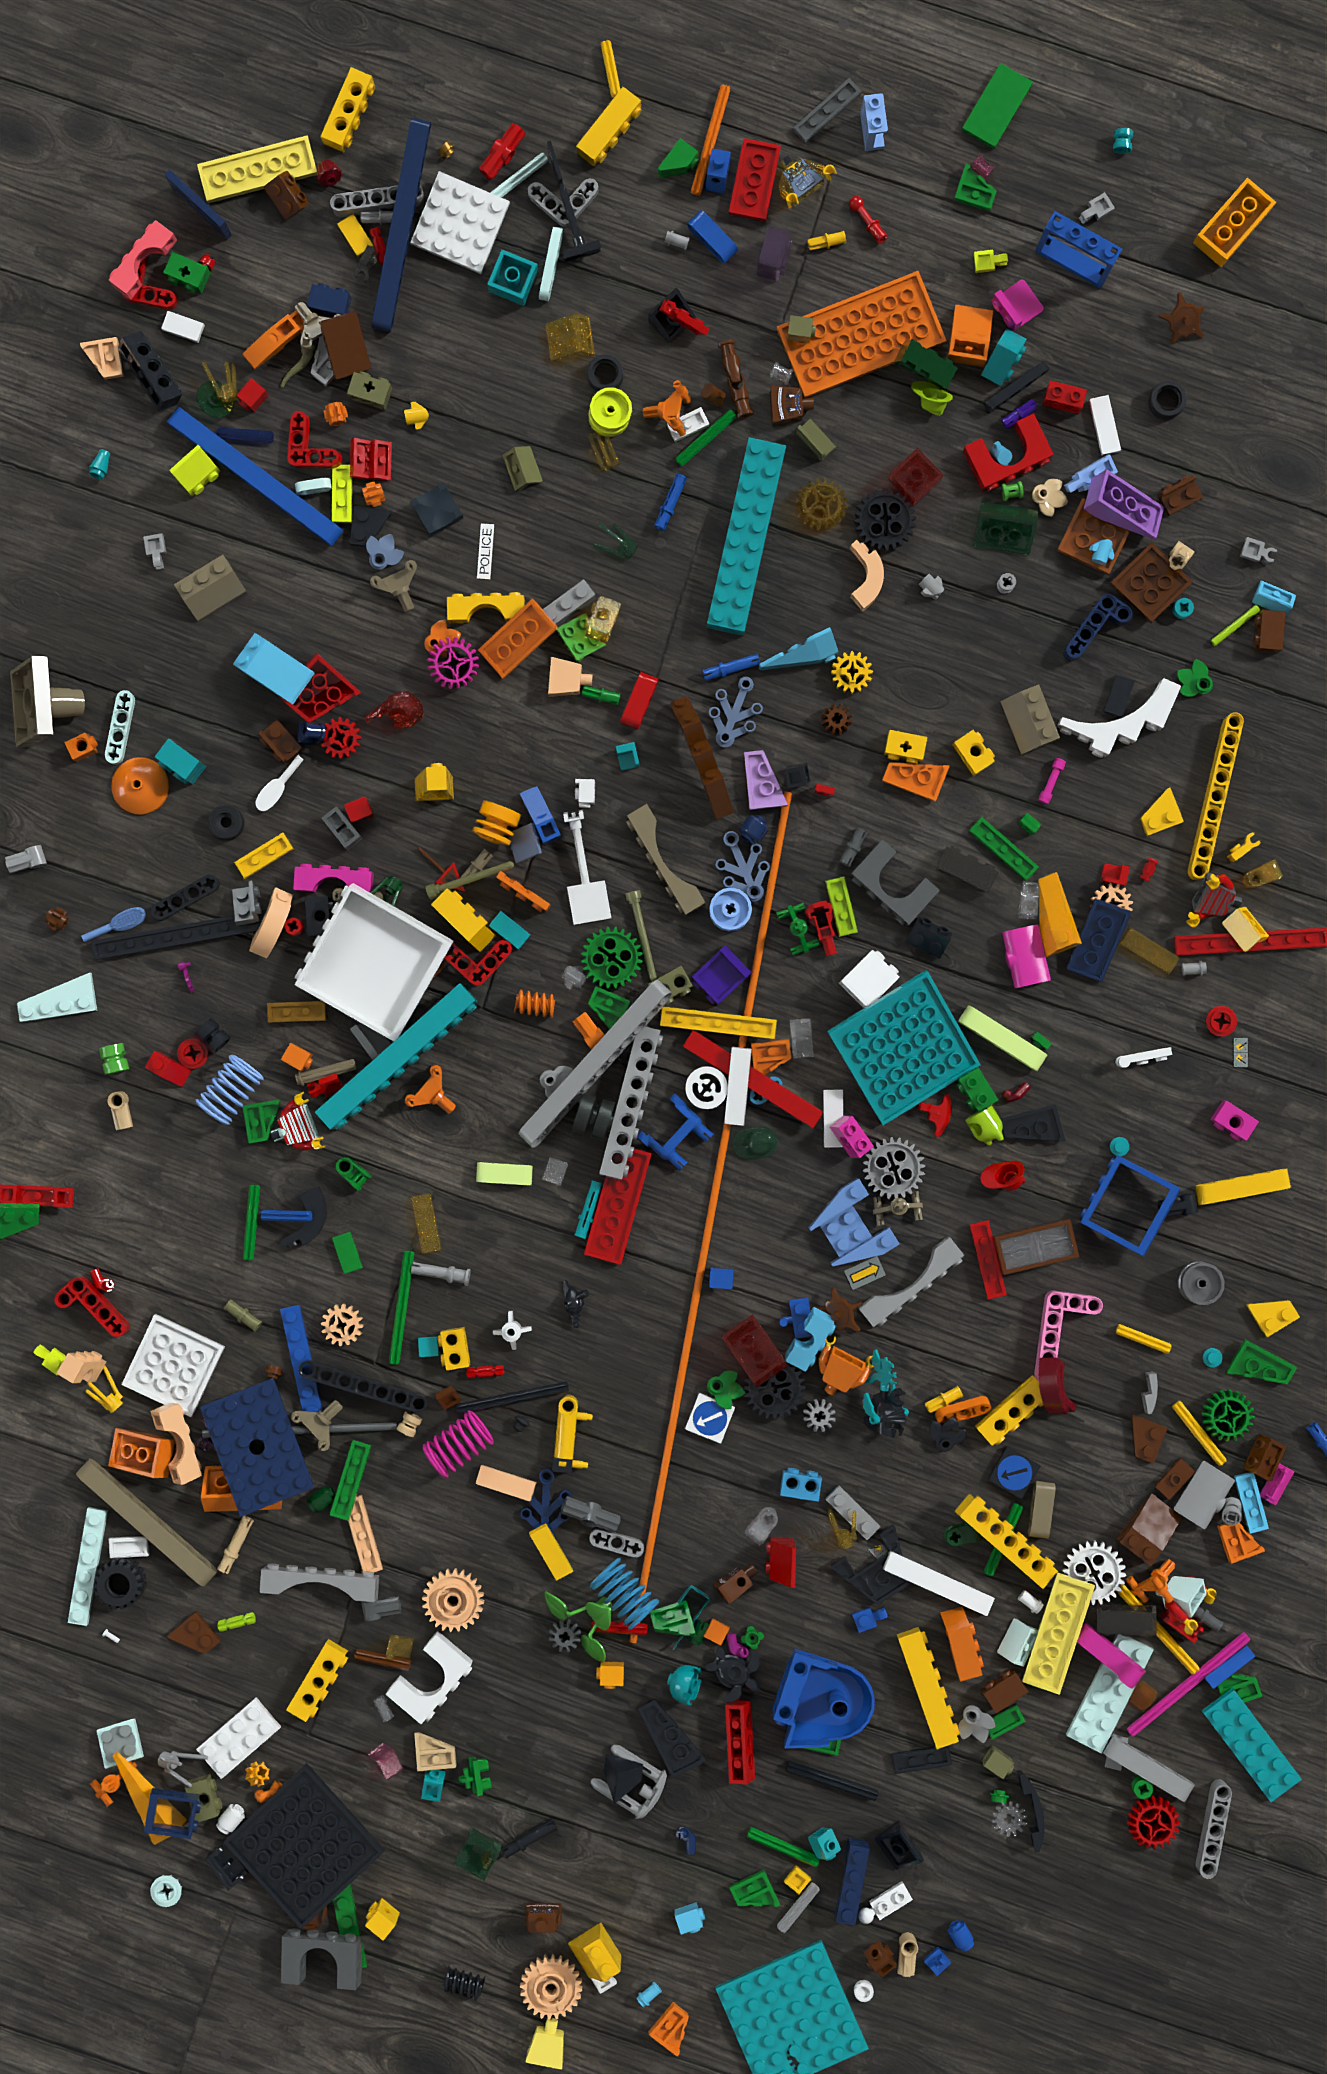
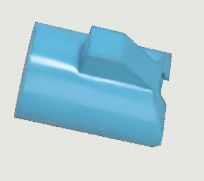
M999 441L995 442L989 451L991 457L1001 465L1008 466L1012 459V453L1002 446Z
M1099 540L1090 546L1089 550L1094 552L1092 557L1094 563L1106 565L1108 559H1114L1115 555L1111 540Z

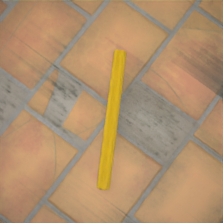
M1119 1584L1118 1586L1122 1591L1116 1590V1592L1191 1674H1195L1200 1669L1199 1666L1124 1584Z

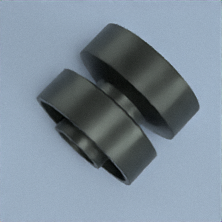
M584 1093L572 1132L584 1135L588 1127L592 1126L591 1138L604 1141L606 1132L610 1131L615 1114L613 1110L615 1102L603 1099L599 1108H595L596 1096Z

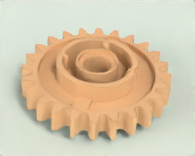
M455 1568L453 1573H451L447 1569L446 1574L440 1571L439 1578L433 1576V1582L428 1581L427 1585L429 1588H425L423 1591L427 1595L422 1597V1600L427 1603L423 1604L422 1607L428 1608L425 1615H431L429 1621L435 1620V1627L441 1624L443 1631L446 1627H449L450 1632H452L453 1627H456L459 1632L461 1626L467 1629L468 1622L473 1625V1618H479L477 1612H482L483 1610L479 1605L484 1604V1600L480 1599L484 1592L478 1591L481 1585H475L477 1578L471 1580V1573L465 1576L464 1570L458 1573L457 1568ZM448 1597H457L458 1603L451 1604Z
M552 1954L551 1959H548L546 1955H544V1960L537 1957V1964L530 1962V1968H525L526 1975H522L521 1978L524 1981L520 1983V1988L523 1989L520 1995L525 1996L523 2003H529L528 2010L534 2008L533 2015L540 2012V2018L547 2015L548 2020H550L551 2016L554 2015L558 2019L560 2013L565 2017L566 2010L572 2012V2005L577 2006L578 2002L576 1999L581 1998L579 1992L582 1991V1986L579 1984L582 1983V1978H577L579 1971H574L575 1964L568 1965L569 1959L563 1962L561 1955L558 1959H555L554 1954ZM548 1984H553L556 1986V1988L554 1990H549L546 1986Z

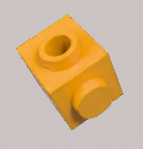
M601 1662L600 1668L597 1667L596 1679L600 1680V1686H604L607 1689L623 1686L624 1662Z

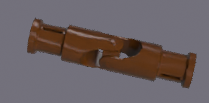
M729 339L719 343L718 348L722 351V363L724 370L728 374L727 381L732 401L736 404L737 419H744L752 416L754 413L749 406V394L744 376L740 373L741 364L739 356L735 352V341ZM741 382H743V387L739 390H735L731 386H738Z

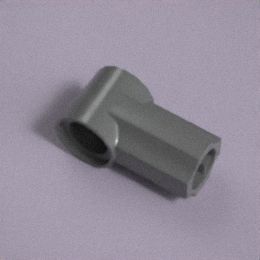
M399 1596L377 1599L375 1602L361 1601L364 1621H373L380 1619L382 1616L401 1613Z

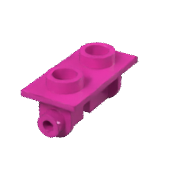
M1279 1463L1272 1481H1266L1260 1492V1497L1276 1505L1294 1471Z

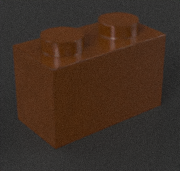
M1262 610L1256 615L1254 625L1257 627V634L1253 638V646H1256V652L1279 653L1283 650L1286 612Z
M1013 1668L1011 1670H1004L1000 1673L999 1678L986 1682L983 1685L984 1688L981 1689L996 1714L1028 1693V1690Z

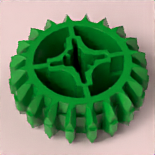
M1227 1389L1226 1395L1223 1390H1219L1220 1396L1213 1393L1214 1400L1207 1398V1401L1210 1403L1209 1406L1203 1405L1207 1412L1201 1413V1415L1207 1417L1202 1420L1204 1424H1208L1205 1429L1207 1431L1212 1430L1210 1435L1213 1437L1217 1435L1218 1440H1222L1224 1437L1226 1442H1229L1230 1436L1233 1441H1237V1435L1240 1438H1244L1242 1432H1250L1246 1428L1247 1425L1253 1426L1249 1419H1255L1254 1415L1249 1414L1254 1411V1408L1248 1407L1251 1402L1249 1400L1245 1401V1395L1239 1396L1238 1391H1234L1232 1394L1230 1389ZM1227 1400L1236 1401L1241 1409H1231ZM1220 1404V1405H1221V1410H1220V1412L1217 1413V1414H1214L1215 1409H1216L1217 1406ZM1227 1412H1230L1232 1414L1229 1415V1419L1225 1418ZM1242 1417L1239 1425L1236 1427L1235 1422L1237 1418ZM1215 1422H1225L1229 1430H1220Z

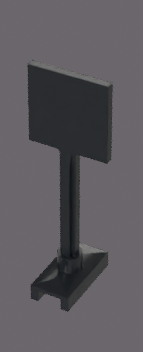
M551 140L547 141L548 155L574 238L572 239L574 248L563 251L564 261L568 262L600 252L601 245L599 240L585 244L584 237L580 234L567 189L563 184V178Z

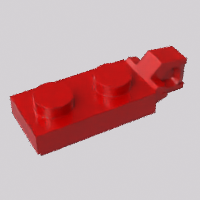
M670 300L663 301L660 311L668 315V318L696 335L708 334L709 328L704 325L702 320L698 318L693 319L689 316L690 313L688 311L678 309L676 304Z

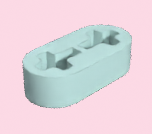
M319 478L295 483L296 494L308 495L332 490L331 479Z

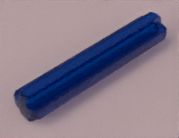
M218 427L217 436L221 439L272 443L274 440V433L272 431Z

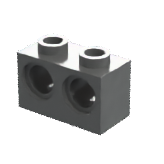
M337 806L322 817V820L345 849H351L363 839Z

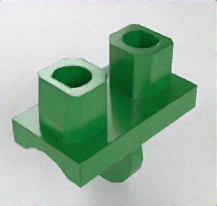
M468 1757L469 1768L463 1769L464 1775L458 1777L459 1782L465 1783L466 1789L471 1788L472 1785V1792L476 1793L477 1796H482L483 1791L492 1788L490 1778H481L480 1772L489 1770L488 1760L485 1758L476 1759L475 1757Z

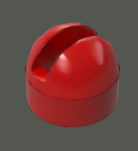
M205 254L198 263L207 266L211 272L215 266L214 257L210 258L209 254Z

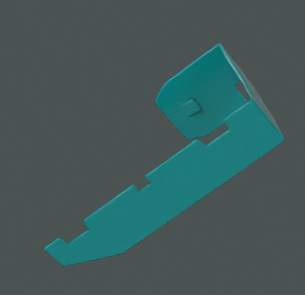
M690 1585L687 1587L685 1592L678 1600V1605L691 1588L707 1598V1601L704 1603L699 1612L693 1618L692 1621L694 1623V1621L700 1615L703 1608L710 1601V1598L708 1595H706L698 1588L694 1587L693 1585ZM683 1635L680 1636L677 1643L673 1647V1650L677 1646L678 1642L683 1638Z

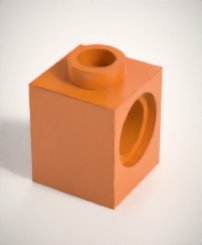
M87 733L64 742L72 759L76 762L98 753L96 749L98 744L95 738ZM82 742L87 744L84 751L79 750V745Z
M290 1043L281 1060L300 1071H304L305 1069L308 1070L311 1066L313 1054L294 1043Z

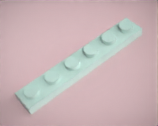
M93 1507L87 1508L68 1623L87 1626L89 1623L95 1589L93 1584L96 1582L94 1578L98 1571L108 1510Z

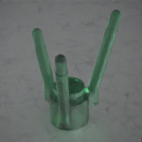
M600 523L599 527L620 543L618 547L620 552L598 543H594V546L615 554L623 560L625 557L630 559L638 548L635 545L636 542L630 539L616 523L613 526L624 537V540Z

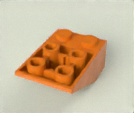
M955 305L947 353L948 359L954 363L984 367L990 343L993 310Z

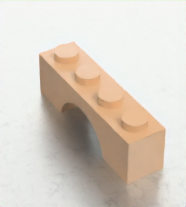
M170 1402L150 1411L156 1429L168 1431L176 1441V1454L168 1464L173 1483L183 1485L202 1476L200 1471L201 1464L195 1455L196 1448L189 1436L190 1429L184 1421L183 1408L178 1403Z

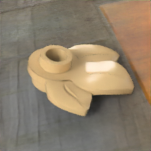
M1049 479L1044 485L1040 484L1034 487L1032 491V499L1039 504L1040 511L1049 517L1053 516L1054 508L1063 507L1068 503L1066 495L1060 491L1062 481L1058 479ZM1040 491L1044 493V497L1040 495Z

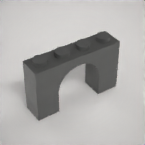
M882 839L851 874L853 877L852 881L858 887L863 886L870 898L873 900L877 898L882 903L880 906L889 913L891 911L896 915L895 920L902 926L904 924L908 926L940 890L927 878H924L913 892L906 897L893 898L887 895L880 886L879 876L882 868L894 856L896 851Z
M291 1928L282 1936L281 1983L294 1985L302 1983L306 1978V1955L308 1950L313 1948L325 1949L335 1958L337 1963V1989L356 1990L362 1983V1936H356L354 1933L340 1935L333 1931L327 1933H319L318 1930L300 1931L298 1928Z

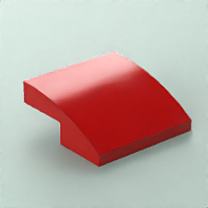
M352 438L350 444V477L390 481L392 442Z

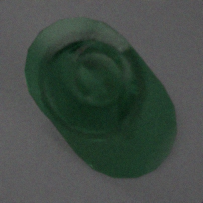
M746 1128L735 1134L732 1139V1147L737 1156L743 1159L765 1158L771 1156L776 1151L778 1139L773 1130L769 1128Z

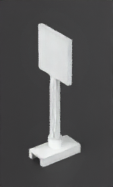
M583 809L579 810V816H576L574 812L571 813L572 817H569L568 812H564V821L569 822L570 830H573L582 881L580 885L567 887L573 923L575 925L611 918L605 880L592 883L589 881L580 828H582L581 819H584Z

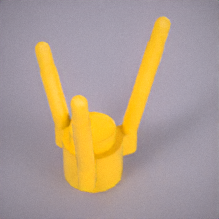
M105 1365L103 1370L115 1395L111 1393L106 1397L91 1382L87 1384L97 1395L88 1389L86 1393L112 1413L123 1404L120 1400L123 1396L119 1393Z

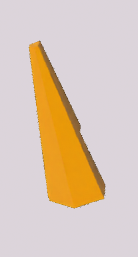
M116 1751L112 1757L145 1827L150 1794L154 1787ZM158 1798L154 1823L182 1826L187 1821L167 1799ZM149 1834L150 1840L154 1845L171 1837Z

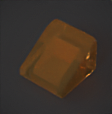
M1141 1681L1132 1692L1129 1701L1144 1711L1155 1701L1157 1691L1144 1681Z

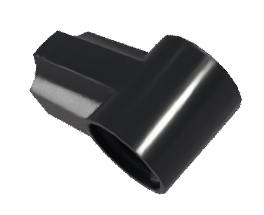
M1195 1193L1179 1195L1167 1216L1198 1213ZM1165 1199L1158 1200V1211Z

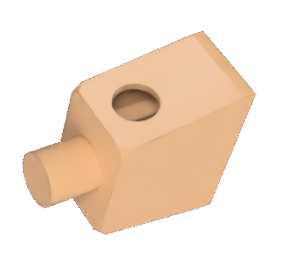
M551 657L549 697L580 694L581 685L592 686L593 675L582 674L581 664Z

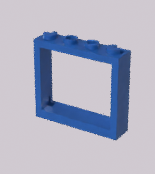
M1054 211L1043 231L1035 252L1101 289L1122 248ZM1055 218H1060V222L1055 221ZM1051 233V234L1057 236L1058 238L1064 240L1065 242H1067V243L1073 245L1074 247L1080 249L1081 251H1083V252L1089 254L1090 256L1096 258L1097 260H1099V261L1105 263L1107 266H1106V267L1103 266L1102 264L1096 262L1095 260H1093V259L1087 257L1086 255L1080 253L1079 251H1077V250L1071 248L1070 246L1064 244L1063 242H1061V241L1055 239L1054 237L1050 236L1049 234ZM1112 248L1117 250L1116 254L1111 252Z
M1117 1155L1116 1158L1110 1160L1107 1167L1109 1168L1107 1175L1103 1174L1099 1180L1098 1185H1100V1188L1097 1192L1094 1191L1089 1199L1091 1202L1089 1208H1084L1080 1215L1082 1219L1081 1224L1144 1257L1181 1189ZM1120 1164L1170 1190L1139 1247L1089 1221Z

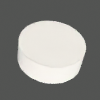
M861 1980L855 1984L854 1995L857 2000L867 2002L873 1997L874 1991L870 1982Z

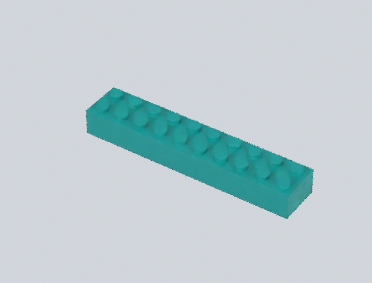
M750 437L748 439L707 628L744 636L786 445Z
M459 983L315 1113L330 1130H340L348 1123L346 1120L348 1117L356 1116L362 1110L361 1106L364 1103L369 1104L377 1097L375 1093L379 1090L384 1091L391 1085L389 1081L393 1077H400L405 1072L404 1068L407 1065L412 1066L420 1059L418 1057L420 1053L428 1052L434 1046L433 1042L436 1039L441 1040L449 1033L447 1029L451 1026L456 1027L463 1020L461 1017L465 1013L471 1014L477 1008L476 1004L478 1001L464 985Z

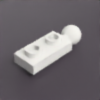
M901 1881L870 1900L872 1908H862L859 1911L858 1918L864 1924L871 1923L874 1915H877L879 1920L913 1899Z

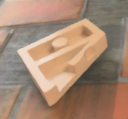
M117 337L80 343L82 349L105 380L124 377Z

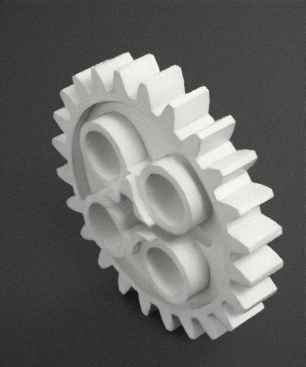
M1094 1540L1093 1546H1090L1089 1542L1086 1541V1547L1079 1543L1078 1551L1072 1548L1074 1555L1067 1554L1070 1561H1064L1063 1563L1068 1568H1064L1062 1571L1072 1578L1084 1582L1093 1581L1095 1583L1091 1597L1092 1605L1095 1604V1600L1102 1604L1103 1598L1110 1602L1109 1595L1116 1598L1114 1591L1121 1592L1122 1590L1118 1585L1125 1584L1121 1577L1126 1576V1573L1121 1572V1570L1125 1569V1565H1119L1123 1560L1122 1557L1116 1558L1117 1551L1111 1553L1112 1546H1108L1105 1549L1104 1542L1097 1546V1542ZM1094 1556H1103V1562L1095 1564L1093 1562ZM1085 1557L1089 1558L1092 1566L1096 1571L1099 1570L1097 1572V1575L1103 1585V1588L1099 1587L1094 1575H1089L1091 1574V1570L1085 1560ZM1080 1563L1086 1565V1570L1083 1573L1075 1570L1076 1566ZM1106 1572L1113 1575L1112 1580L1109 1582L1102 1580V1576Z

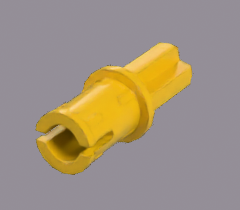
M841 231L829 235L825 233L824 236L808 239V248L811 251L825 247L829 249L830 246L846 243L845 232Z
M956 1386L945 1393L941 1392L940 1396L926 1402L925 1407L929 1413H932L962 1398L963 1394L960 1388Z

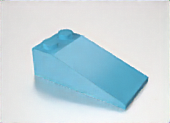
M254 633L233 663L246 675L291 704H294L315 674L312 670L256 633Z

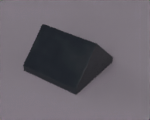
M675 288L648 313L649 324L668 343L684 327L660 311L664 300L674 302L678 309H684L690 313V317L696 318L678 288Z
M899 1820L875 1837V1840L897 1870L924 1861L920 1849Z

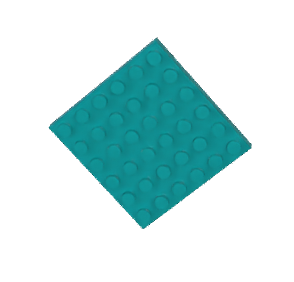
M927 970L827 1031L882 1125L892 1121L981 1065Z
M818 1940L715 1986L752 2074H814L869 2049L822 1940ZM792 2056L796 2058L799 2062L797 2070L794 2069L796 2067L795 2064L793 2066L790 2065L793 2062L792 2059L788 2061L787 2057Z

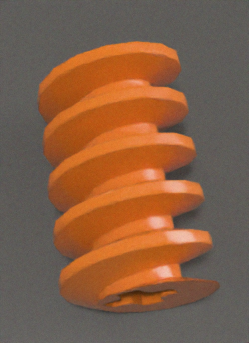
M520 989L516 997L514 1013H516L518 1008L520 1014H523L527 1009L528 1015H531L534 1010L536 1016H539L542 1011L543 1017H546L549 1012L550 1017L553 1018L555 1006L553 994H550L549 998L546 999L545 993L539 998L538 992H535L532 997L530 991L523 995V991Z

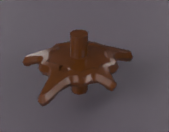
M1181 292L1177 294V304L1172 313L1158 315L1159 318L1169 322V330L1173 332L1171 344H1175L1180 337L1186 338L1190 334H1194L1199 338L1204 336L1200 328V322L1202 321L1200 314L1203 312L1204 306L1196 307L1194 303H1186Z
M833 1287L831 1299L826 1300L824 1307L815 1308L831 1316L835 1325L834 1331H843L846 1328L856 1332L861 1331L854 1321V1310L863 1303H848L845 1298L839 1297L836 1288Z

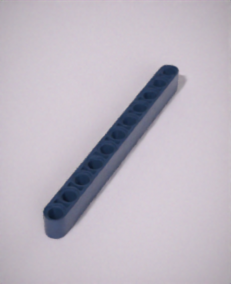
M411 118L372 320V329L391 333L431 129V122Z

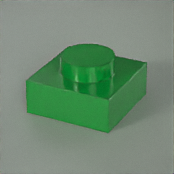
M1038 1031L1034 1032L1030 1037L1033 1040L1032 1044L1040 1050H1048L1052 1045Z

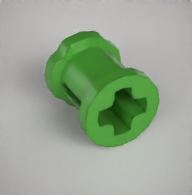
M1021 481L1010 485L1001 484L1003 501L1014 497L1023 498L1024 492Z

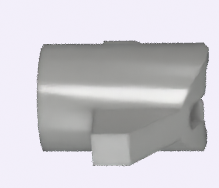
M928 574L919 583V586L924 589L921 592L924 597H932L936 600L944 591L942 579L939 576L934 579Z

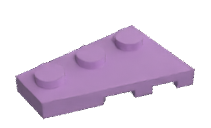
M764 751L744 752L750 810L788 806Z

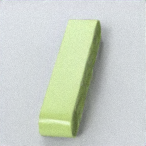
M969 1005L958 1020L960 1024L1035 1071L1039 1070L1047 1057L1046 1053Z

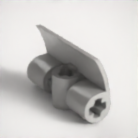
M1202 1461L1176 1503L1174 1510L1201 1528L1206 1529L1215 1513H1218L1223 1508L1226 1502L1225 1497L1236 1480L1209 1463Z

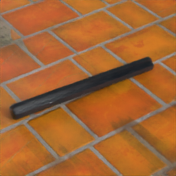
M565 1381L458 1403L456 1411L457 1414L468 1413V1410L474 1412L566 1393L569 1391V1386Z

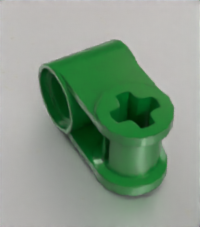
M343 1157L336 1163V1171L358 1191H361L363 1184L372 1178V1175L349 1157ZM342 1161L349 1162L350 1169L348 1171L341 1169L340 1164Z

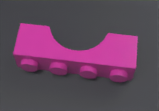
M300 864V867H295L293 890L316 892L322 882L328 879H340L348 887L354 883L364 890L371 892L373 890L374 873L370 872L369 868L358 867V870L354 871L346 866L331 869L329 865H319V868H312L311 864Z

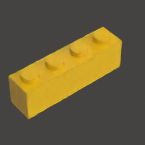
M622 87L577 144V154L594 167L598 162L602 163L606 158V152L609 148H614L617 144L620 134H624L629 129V123L632 119H636L642 111L641 100Z

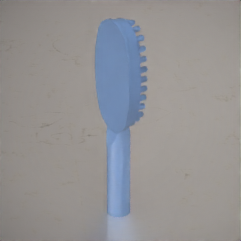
M140 907L130 908L113 917L111 923L81 935L84 942H87L112 930L119 932L131 929L145 920L146 912Z

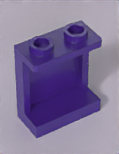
M724 945L691 977L694 980L691 983L699 991L703 989L707 993L705 998L712 1005L714 1003L719 1005L752 972Z

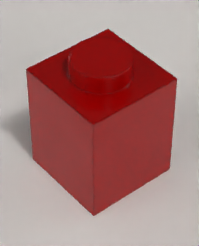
M252 378L237 394L240 400L239 405L246 411L250 409L252 412H255L269 396L267 391Z

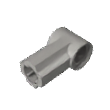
M41 845L32 846L25 849L24 852L5 857V863L10 873L28 868L34 869L47 864Z

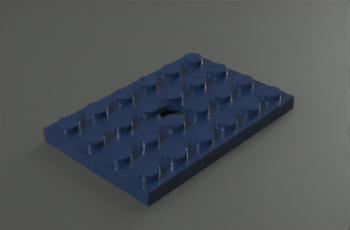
M274 1378L200 1407L240 1517L314 1488ZM259 1439L265 1445V1449L260 1455H254L250 1451V1443L253 1440Z

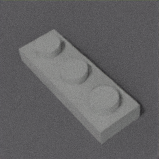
M839 1485L825 1498L866 1540L880 1528V1525Z

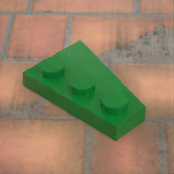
M1244 1339L1226 1373L1288 1384L1297 1367Z

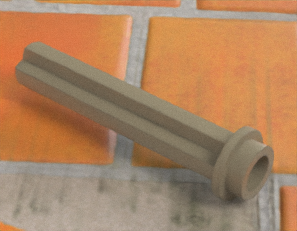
M350 1059L302 1073L298 1071L295 1074L298 1085L304 1086V1083L312 1082L335 1073L338 1075L356 1070L357 1066L355 1060Z

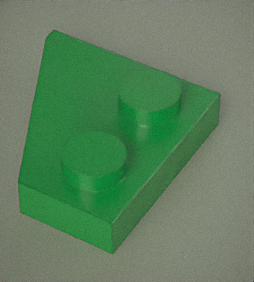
M966 163L954 201L990 212L997 191L987 184L980 174L977 175L971 169V166Z
M595 986L588 1002L609 1029L628 1010L631 1001Z
M280 1099L243 1106L249 1143L269 1140L280 1106Z
M0 1203V1239L39 1225L40 1204Z
M687 1600L681 1601L679 1605L677 1602L650 1612L655 1632L690 1637L697 1636Z
M1233 1673L1217 1686L1220 1696L1233 1688L1244 1703L1263 1697L1255 1676Z
M764 1869L729 1886L738 1906H780L778 1897Z

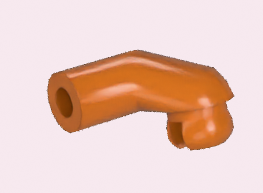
M275 1780L269 1790L263 1791L259 1789L255 1792L254 1797L257 1799V1802L265 1803L283 1784Z

